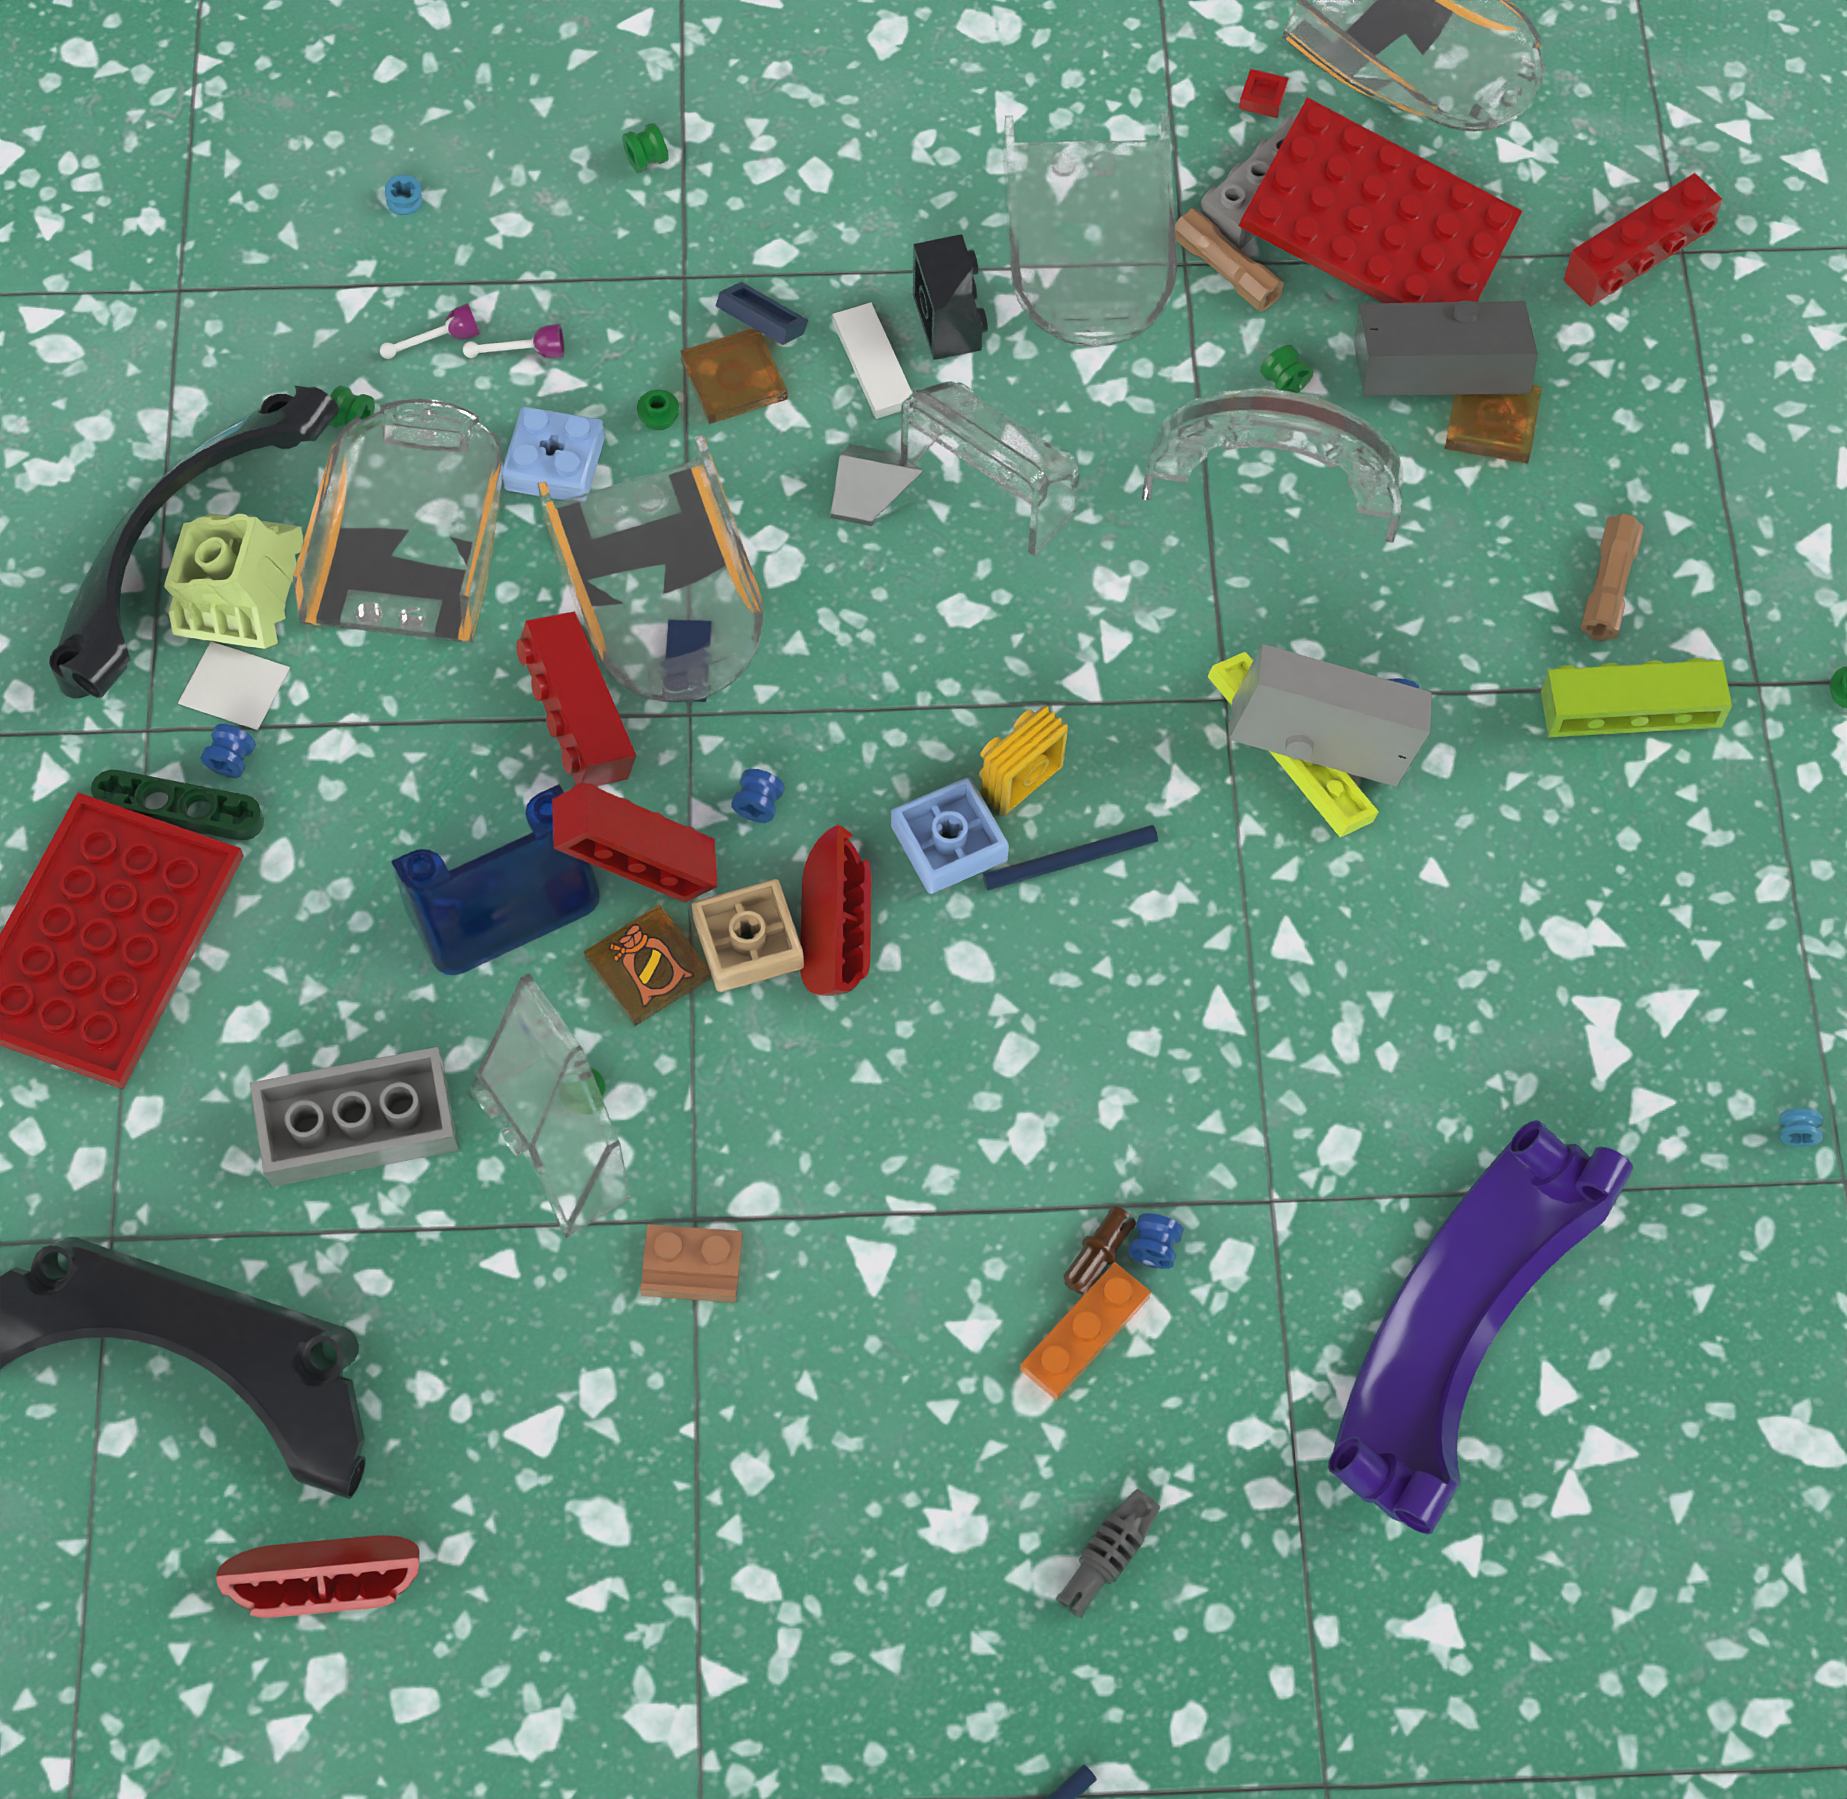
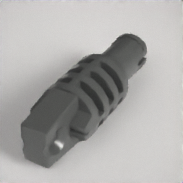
M1136 1489L1111 1514H1108L1079 1555V1563L1081 1565L1062 1592L1057 1595L1056 1601L1062 1607H1066L1077 1596V1599L1068 1611L1074 1616L1082 1618L1085 1610L1103 1585L1115 1582L1141 1547L1160 1509V1505L1147 1494Z

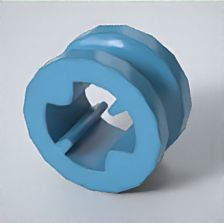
M397 175L386 183L385 197L390 211L399 215H409L421 207L423 202L421 185L417 179L409 175ZM402 192L405 195L411 193V197L407 199L402 195L397 197V193Z
M1798 1108L1786 1110L1780 1114V1124L1784 1126L1780 1130V1140L1783 1143L1805 1147L1822 1142L1823 1132L1819 1129L1823 1124L1821 1113L1811 1109Z

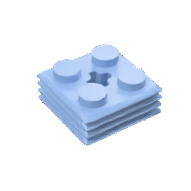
M522 407L502 469L504 489L585 503L605 439L603 421L595 418Z
M970 777L961 779L891 810V827L929 894H933L1008 860L1009 844ZM948 832L951 837H957L953 839L944 838L942 833Z

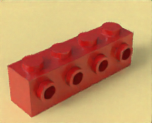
M1696 173L1690 175L1574 248L1563 280L1590 307L1638 276L1645 274L1663 260L1676 254L1699 237L1710 232L1718 221L1716 216L1723 199Z
M575 611L526 620L521 638L516 643L518 659L522 665H527L530 672L533 695L538 702L542 701L545 708L547 728L553 738L557 737L560 744L562 763L568 775L572 774L576 785L586 782L599 786L627 780L636 759V753Z
M591 783L577 784L571 790L552 799L554 849L684 903L718 887L714 838L696 831L693 827L684 826L670 820L661 813L652 812L638 806L626 798H620L599 789L598 786Z

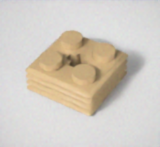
M778 879L754 884L692 903L693 919L718 992L800 970L804 967L803 950ZM750 931L751 936L754 938L744 939L741 933Z

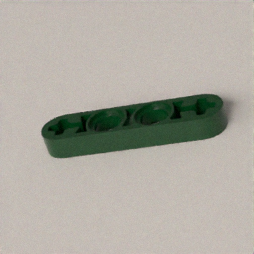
M122 770L101 772L95 777L91 786L93 798L189 831L234 840H249L257 836L264 827V817L259 803L253 797L244 794ZM115 786H120L122 793H114L112 799H107L105 791L112 792ZM162 792L168 795V801L161 808L149 809L144 806L146 798L153 793ZM129 796L134 797V804H132ZM194 802H209L211 809L205 816L194 818L187 814L188 808ZM221 806H224L226 814L221 813ZM244 811H248L251 819L244 818L241 824H236L234 817H241Z

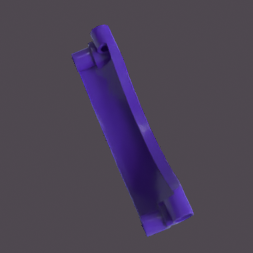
M1534 1120L1523 1125L1516 1132L1511 1142L1464 1195L1430 1241L1396 1294L1365 1356L1345 1408L1333 1453L1328 1461V1469L1363 1501L1374 1503L1392 1519L1405 1524L1415 1531L1427 1535L1433 1533L1461 1483L1457 1456L1461 1414L1475 1373L1488 1347L1517 1304L1544 1273L1567 1251L1606 1220L1634 1169L1629 1159L1607 1147L1595 1148L1590 1157L1577 1144H1564L1541 1121Z

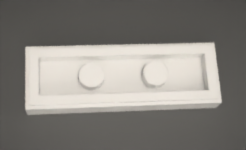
M872 302L834 313L833 324L875 419L914 408L915 397Z

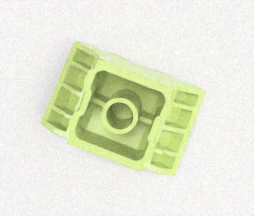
M213 513L201 516L192 522L183 523L164 583V588L173 596L168 610L173 635L263 649L278 644L274 623L286 619L284 610L290 585L294 577L299 575L295 554L306 551L301 526L260 521L257 517H248L245 514L227 516Z

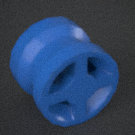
M217 724L211 734L213 742L211 746L205 747L200 759L206 767L220 775L231 778L241 777L246 767L243 760L245 756L252 754L256 742L251 735L242 729L229 724Z
M747 769L742 773L740 779L742 788L740 792L734 795L731 807L737 814L748 820L760 823L770 822L776 813L775 800L782 796L784 784L778 777L767 771Z
M1146 1213L1140 1215L1136 1224L1139 1234L1137 1239L1131 1241L1128 1254L1135 1261L1149 1267L1159 1269L1173 1267L1176 1258L1173 1248L1175 1243L1181 1241L1184 1228L1175 1220L1159 1214Z

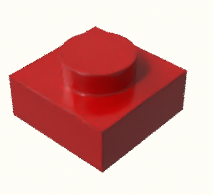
M1250 69L1240 98L1239 109L1278 118L1289 78Z

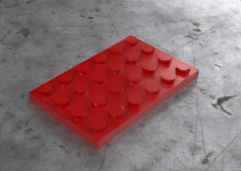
M1307 97L1238 226L1382 303L1459 302L1464 300L1478 302L1519 220L1522 210Z
M77 792L0 933V1046L124 1090L244 857L241 848Z

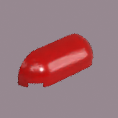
M838 824L828 829L816 841L808 855L802 876L800 944L803 950L804 967L800 969V973L805 987L811 993L821 996H838L852 991L859 984L860 980L867 977L870 968L871 868L868 859L862 861L856 848L850 842L849 838L853 835Z
M391 1535L268 1545L241 1552L226 1560L218 1568L216 1581L224 1597L228 1595L234 1602L249 1609V1614L255 1617L273 1618L378 1608L396 1601V1596L404 1592L416 1578L419 1569L420 1551L417 1544L413 1541Z

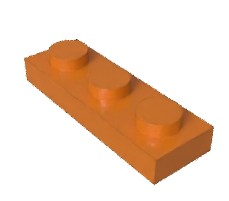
M1114 1262L1021 1363L1020 1370L1057 1401L1150 1299L1151 1291Z

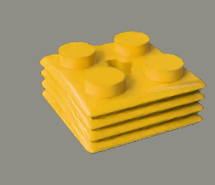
M1042 706L1036 712L1027 710L1016 720L1013 726L1014 731L1003 740L999 736L993 738L981 751L980 756L984 759L983 768L979 772V777L982 779L981 796L982 798H987V804H993V810H999V816L1008 814L1063 767L1068 724H1062V718H1055V712H1049V706Z

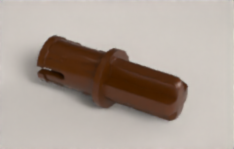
M1111 1207L1107 1216L1093 1235L1086 1236L1083 1239V1249L1064 1274V1284L1069 1289L1074 1290L1078 1294L1086 1293L1106 1264L1111 1265L1115 1262V1252L1130 1231L1136 1226L1134 1218H1129L1127 1223L1124 1222L1130 1215L1127 1211L1119 1207Z

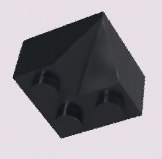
M962 234L913 244V297L933 360L981 351L982 333L988 332L985 311L983 308H977L974 301L977 299V289L973 275L978 274L976 254L973 249L967 250Z

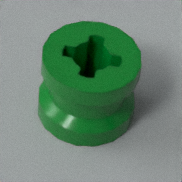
M655 123L645 125L642 132L634 133L630 131L623 134L622 141L626 155L637 173L646 170L648 164L653 162L662 164L669 160L664 138Z
M1285 345L1276 349L1264 360L1260 368L1264 378L1275 383L1274 389L1281 398H1289L1299 393L1313 377L1312 368L1307 363L1299 361V353L1293 345Z
M342 385L337 386L330 397L337 403L339 413L329 426L334 428L344 426L350 434L356 436L363 435L373 418L375 410L374 398L366 394L357 396L352 393L350 388Z

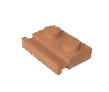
M647 1224L642 1282L640 1284L641 1296L736 1303L743 1241L742 1231Z

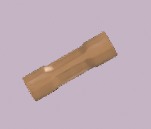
M1191 208L1176 222L1173 227L1174 233L1172 237L1191 254L1201 257L1234 285L1236 292L1260 312H1265L1267 308L1276 303L1283 293L1284 282L1263 264L1254 262L1241 251L1202 212L1196 208Z
M1621 513L1618 516H1609L1607 518L1599 550L1601 561L1594 589L1588 596L1580 630L1584 631L1590 639L1603 642L1607 639H1616L1619 634L1625 609L1623 597L1631 564L1638 555L1644 525L1639 523L1635 516Z

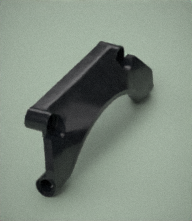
M68 1237L43 1247L36 1253L31 1271L16 1267L0 1276V1372L29 1352L68 1340L112 1337L159 1346L190 1359L229 1385L263 1422L277 1444L289 1471L298 1482L347 1499H351L357 1491L366 1464L365 1457L361 1456L365 1437L353 1380L342 1377L343 1369L355 1361L359 1351L357 1338L348 1328L108 1249L77 1237ZM59 1253L63 1254L68 1261V1272L64 1271L59 1265ZM324 1342H328L336 1349L337 1362L331 1361L325 1356L323 1351Z

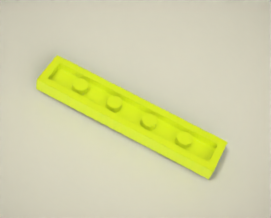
M1246 652L1213 665L1207 676L1231 706L1232 700L1253 662ZM1269 751L1340 838L1373 823L1379 811L1346 772Z

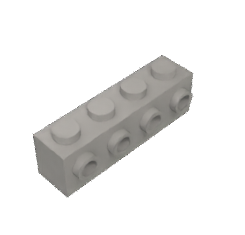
M1298 113L1294 116H1287L1279 126L1278 131L1269 140L1263 139L1256 146L1252 156L1243 164L1241 162L1237 163L1229 172L1227 179L1218 188L1215 186L1210 188L1201 201L1202 213L1220 228L1221 233L1240 250L1256 235L1242 229L1238 225Z

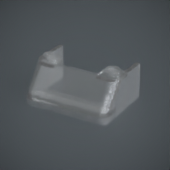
M947 381L914 390L902 403L901 458L914 465L937 442L1031 504L1028 552L1033 556L1039 553L1076 512L1079 471L1076 459L1068 451L1055 448L976 396L967 385L961 382Z

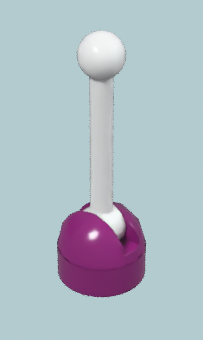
M467 303L453 309L448 314L444 326L395 344L386 342L381 345L380 354L385 359H391L398 351L447 333L460 340L473 338L480 335Z
M560 324L540 327L535 332L533 339L481 345L469 341L464 344L463 353L468 358H474L479 353L535 348L537 353L544 358H561L565 354L562 327Z

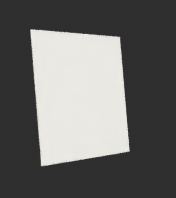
M211 641L178 704L258 730L290 667Z

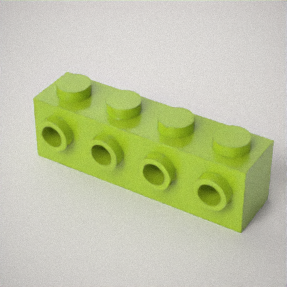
M1693 658L1685 662L1674 663L1652 660L1638 665L1606 663L1598 667L1585 668L1564 665L1548 670L1540 691L1548 737L1722 728L1732 708L1723 660L1707 661L1704 658Z

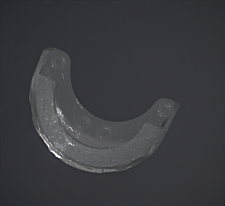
M1271 386L1214 393L1197 398L1176 409L1162 422L1155 434L1145 472L1143 500L1150 501L1155 478L1187 483L1192 470L1207 458L1208 451L1220 445H1223L1226 450L1245 447L1283 449L1311 457L1330 468L1339 465L1349 475L1348 483L1357 499V513L1389 518L1385 542L1394 543L1400 520L1404 483L1403 466L1399 455L1389 440L1377 428L1353 412L1325 401L1319 395L1311 393L1303 395L1279 391Z

